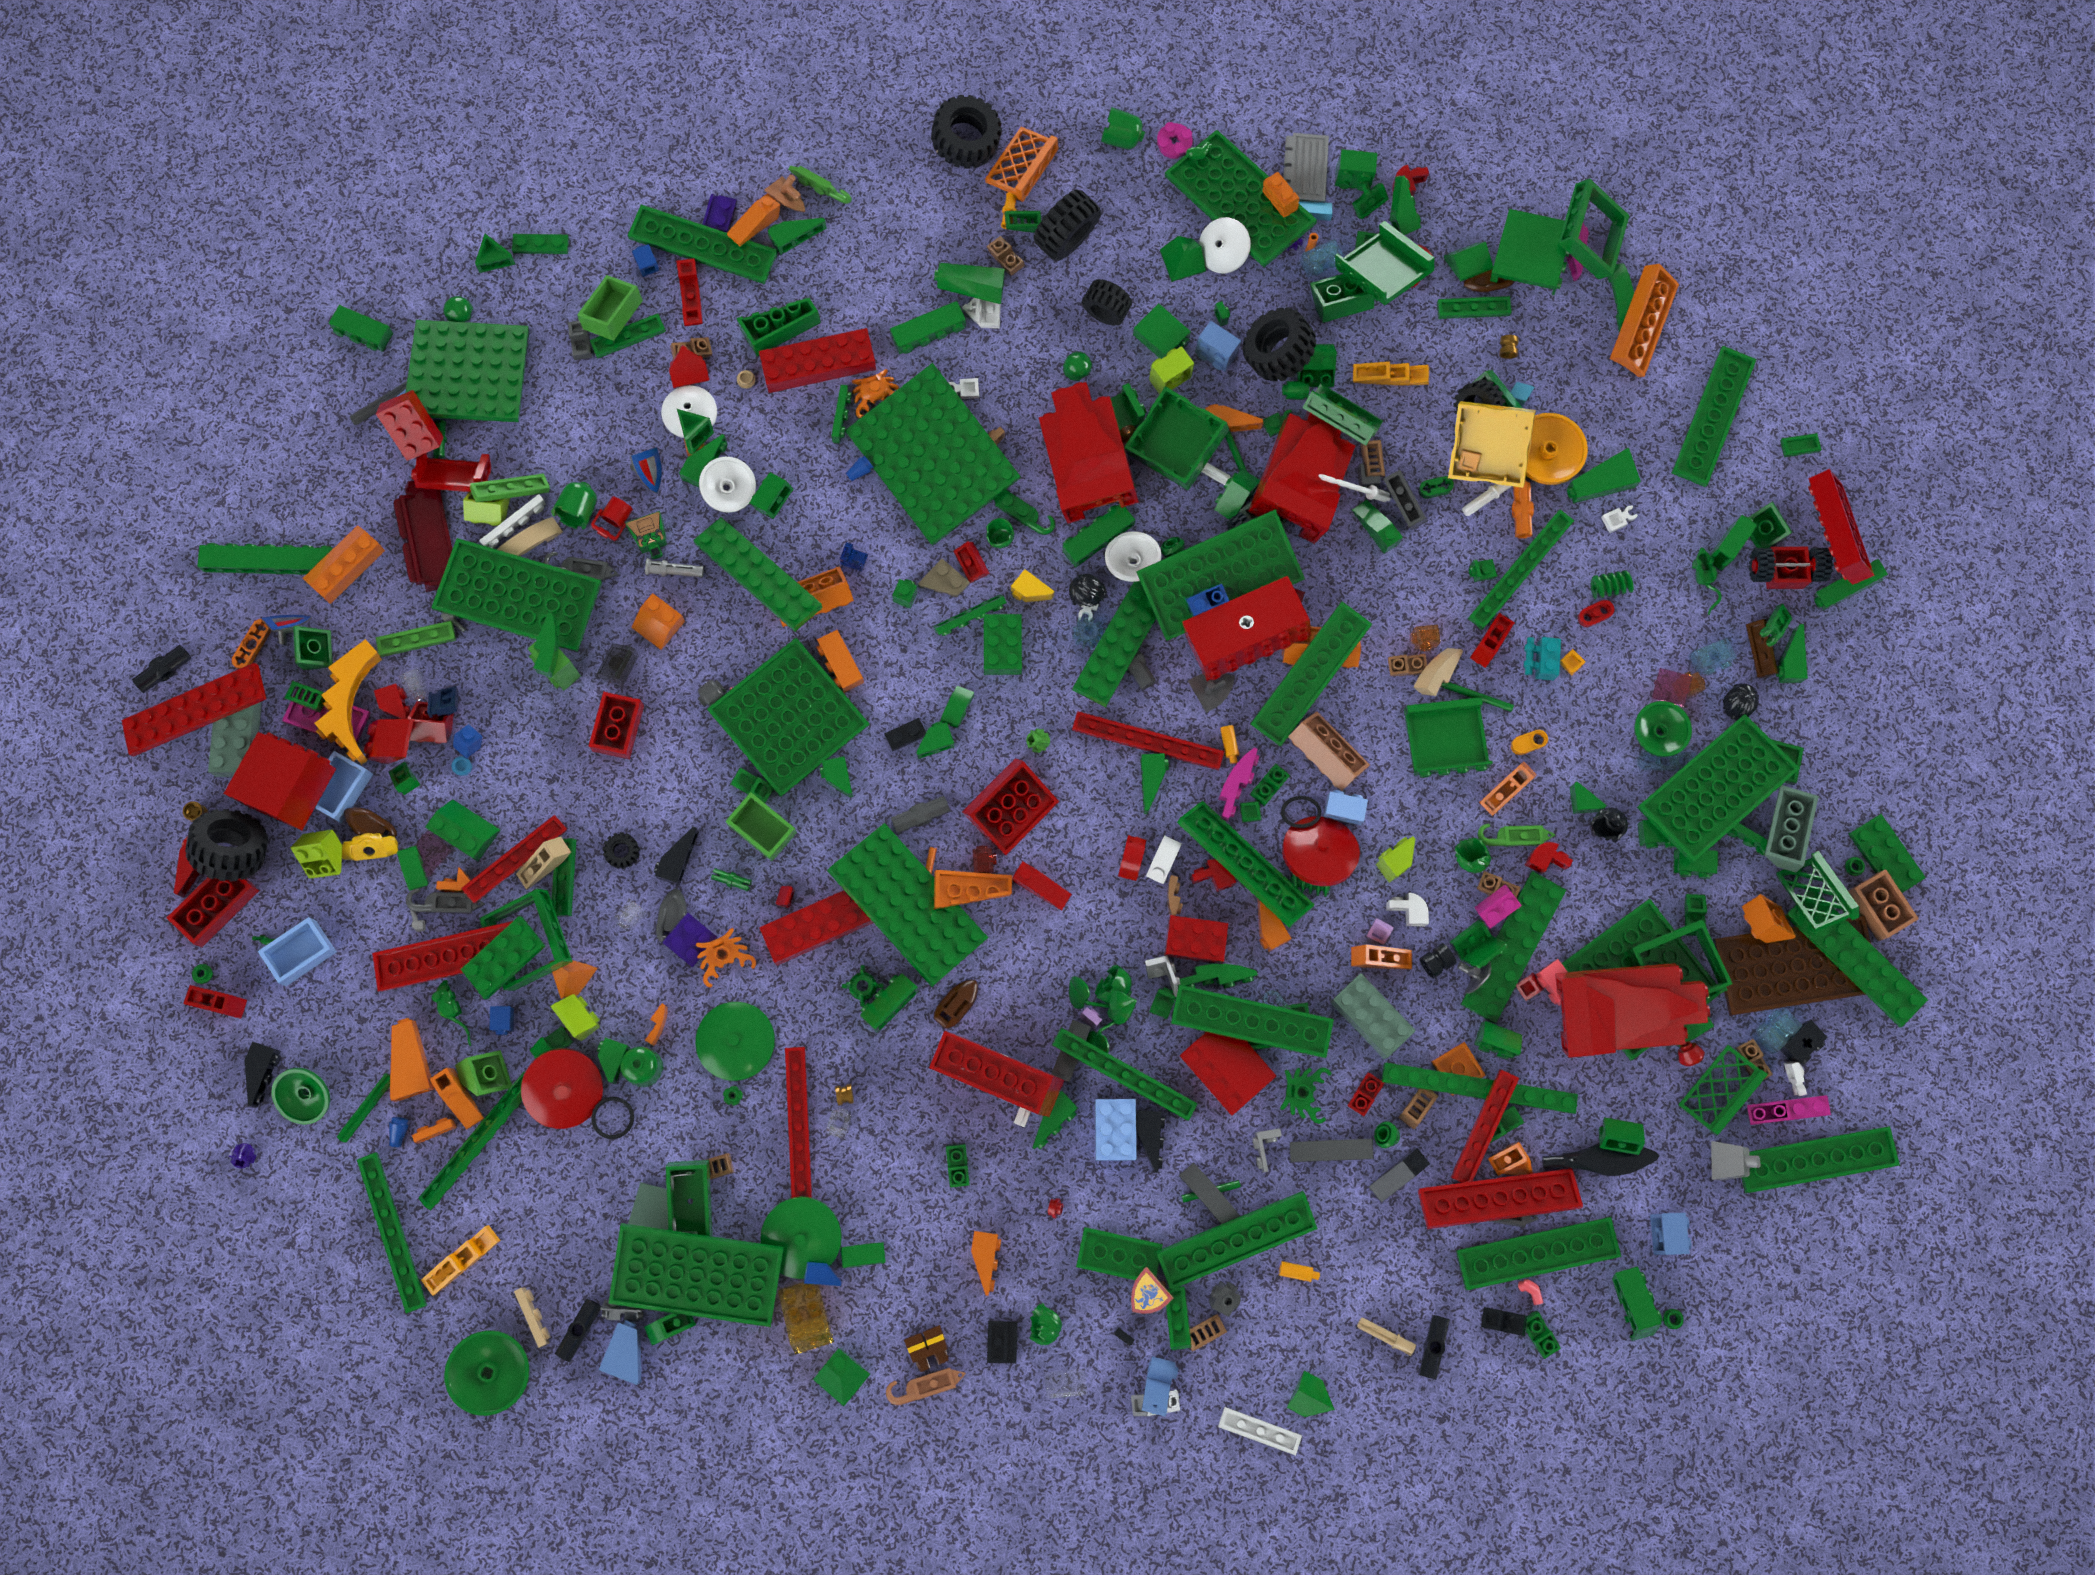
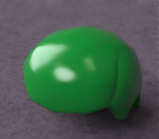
M455 296L445 302L443 313L448 321L466 322L471 318L473 306L467 299Z
M1081 351L1069 354L1063 365L1065 376L1074 381H1080L1088 376L1092 368L1091 359Z
M993 519L986 526V538L993 548L1001 549L1008 547L1014 540V530L1007 519Z

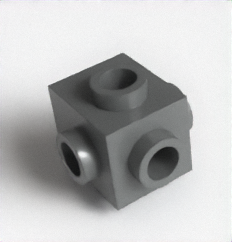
M1220 1281L1211 1291V1297L1208 1301L1210 1306L1229 1317L1241 1302V1295L1237 1290L1238 1287L1230 1282L1225 1284Z

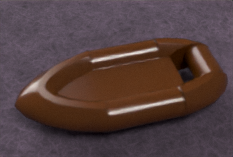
M1492 270L1465 280L1464 286L1471 291L1486 293L1505 289L1515 281L1504 280L1498 277L1497 283L1491 282Z
M351 807L344 811L346 822L357 835L380 833L383 836L387 830L389 831L387 836L395 838L397 836L395 827L389 821L369 809Z
M966 980L951 988L937 1005L934 1011V1020L946 1029L958 1024L976 1000L978 993L977 981ZM942 1012H945L949 1017H951L950 1021L946 1020L940 1014Z

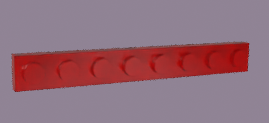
M1079 711L1076 713L1072 731L1156 754L1164 753L1167 757L1218 771L1224 751Z
M805 1047L785 1048L791 1198L800 1196L812 1198Z

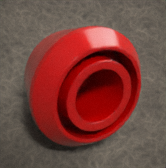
M1690 1041L1680 1045L1678 1049L1679 1063L1684 1066L1698 1064L1705 1055L1701 1047Z

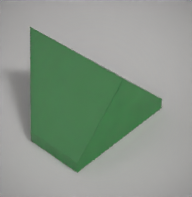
M486 233L484 234L475 260L479 273L516 265L510 252Z
M677 409L688 452L693 454L714 434L711 420L705 416Z
M1303 1371L1286 1408L1303 1417L1335 1410L1323 1380Z

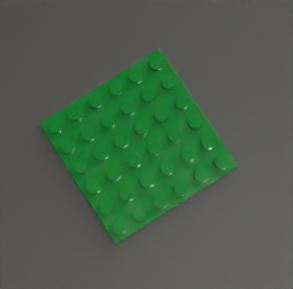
M416 320L405 393L413 390L431 418L519 422L529 326Z
M797 638L793 639L707 708V711L780 797L784 796L822 765V761L828 760L870 725Z
M1649 898L1562 962V965L1568 972L1634 967L1627 950L1675 930ZM1680 937L1639 954L1645 966L1677 964L1683 972V980H1680V982L1701 981L1707 987L1716 985L1715 981ZM1716 992L1710 993L1711 998L1706 999V1005L1720 994L1717 995ZM1650 1047L1622 1049V1051L1632 1061Z

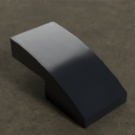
M1484 1307L1481 1327L1525 1336L1528 1316Z

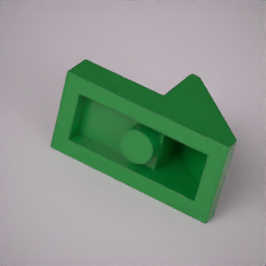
M405 761L389 771L394 787L399 793L402 792L403 795L420 786V783Z
M561 1026L546 1038L541 1037L530 1049V1052L536 1059L547 1051L567 1048L574 1042Z

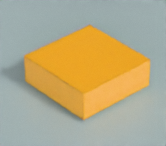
M1462 450L1458 469L1476 473L1481 454Z
M1572 649L1560 660V665L1569 674L1573 675L1586 661Z

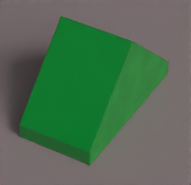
M1576 781L1571 785L1570 795L1573 814L1599 812L1607 806L1579 782Z

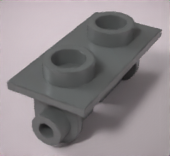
M609 1299L604 1300L601 1306L602 1318L606 1320L620 1321L621 1314H624V1321L639 1322L644 1317L642 1308L608 1304Z

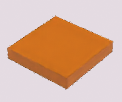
M1465 1042L1431 1061L1436 1071L1477 1078L1486 1076Z

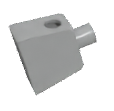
M1711 1141L1712 1180L1722 1181L1748 1177L1750 1175V1168L1760 1167V1157L1749 1156V1148Z

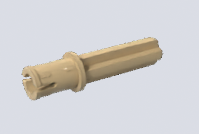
M1360 1318L1357 1324L1359 1329L1390 1344L1392 1349L1401 1350L1409 1356L1413 1354L1416 1344L1400 1337L1399 1333L1396 1335L1365 1318Z

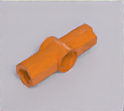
M1525 481L1523 488L1513 486L1512 517L1515 520V537L1520 539L1532 536V517L1534 514L1530 482Z

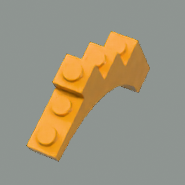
M366 639L328 667L332 673L330 677L336 684L321 695L325 700L323 705L329 712L314 723L318 728L316 733L322 740L327 738L330 743L335 741L341 749L345 747L348 750L346 753L353 762L357 760L361 765L368 760L359 749L354 737L352 707L361 682L369 671L382 660L378 652Z

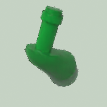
M265 935L252 937L253 941L259 940L265 945L275 940Z

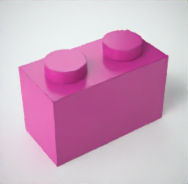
M1505 884L1474 908L1491 929L1522 905Z

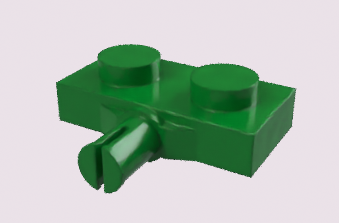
M1367 181L1360 183L1364 193L1352 203L1359 219H1364L1389 200L1382 183H1378L1371 189Z

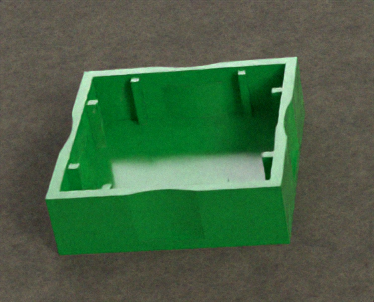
M1165 386L1150 408L1149 414L1137 427L1124 448L1132 458L1189 491L1228 433L1229 427L1223 419L1193 405L1188 399Z

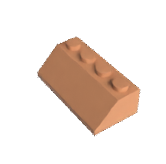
M1317 711L1301 722L1288 736L1292 743L1305 754L1306 758L1312 761L1319 771L1326 775L1332 781V784L1341 791L1348 787L1370 766Z

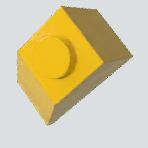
M1026 569L1011 585L1012 596L1019 601L1021 599L1024 602L1052 600L1055 591Z

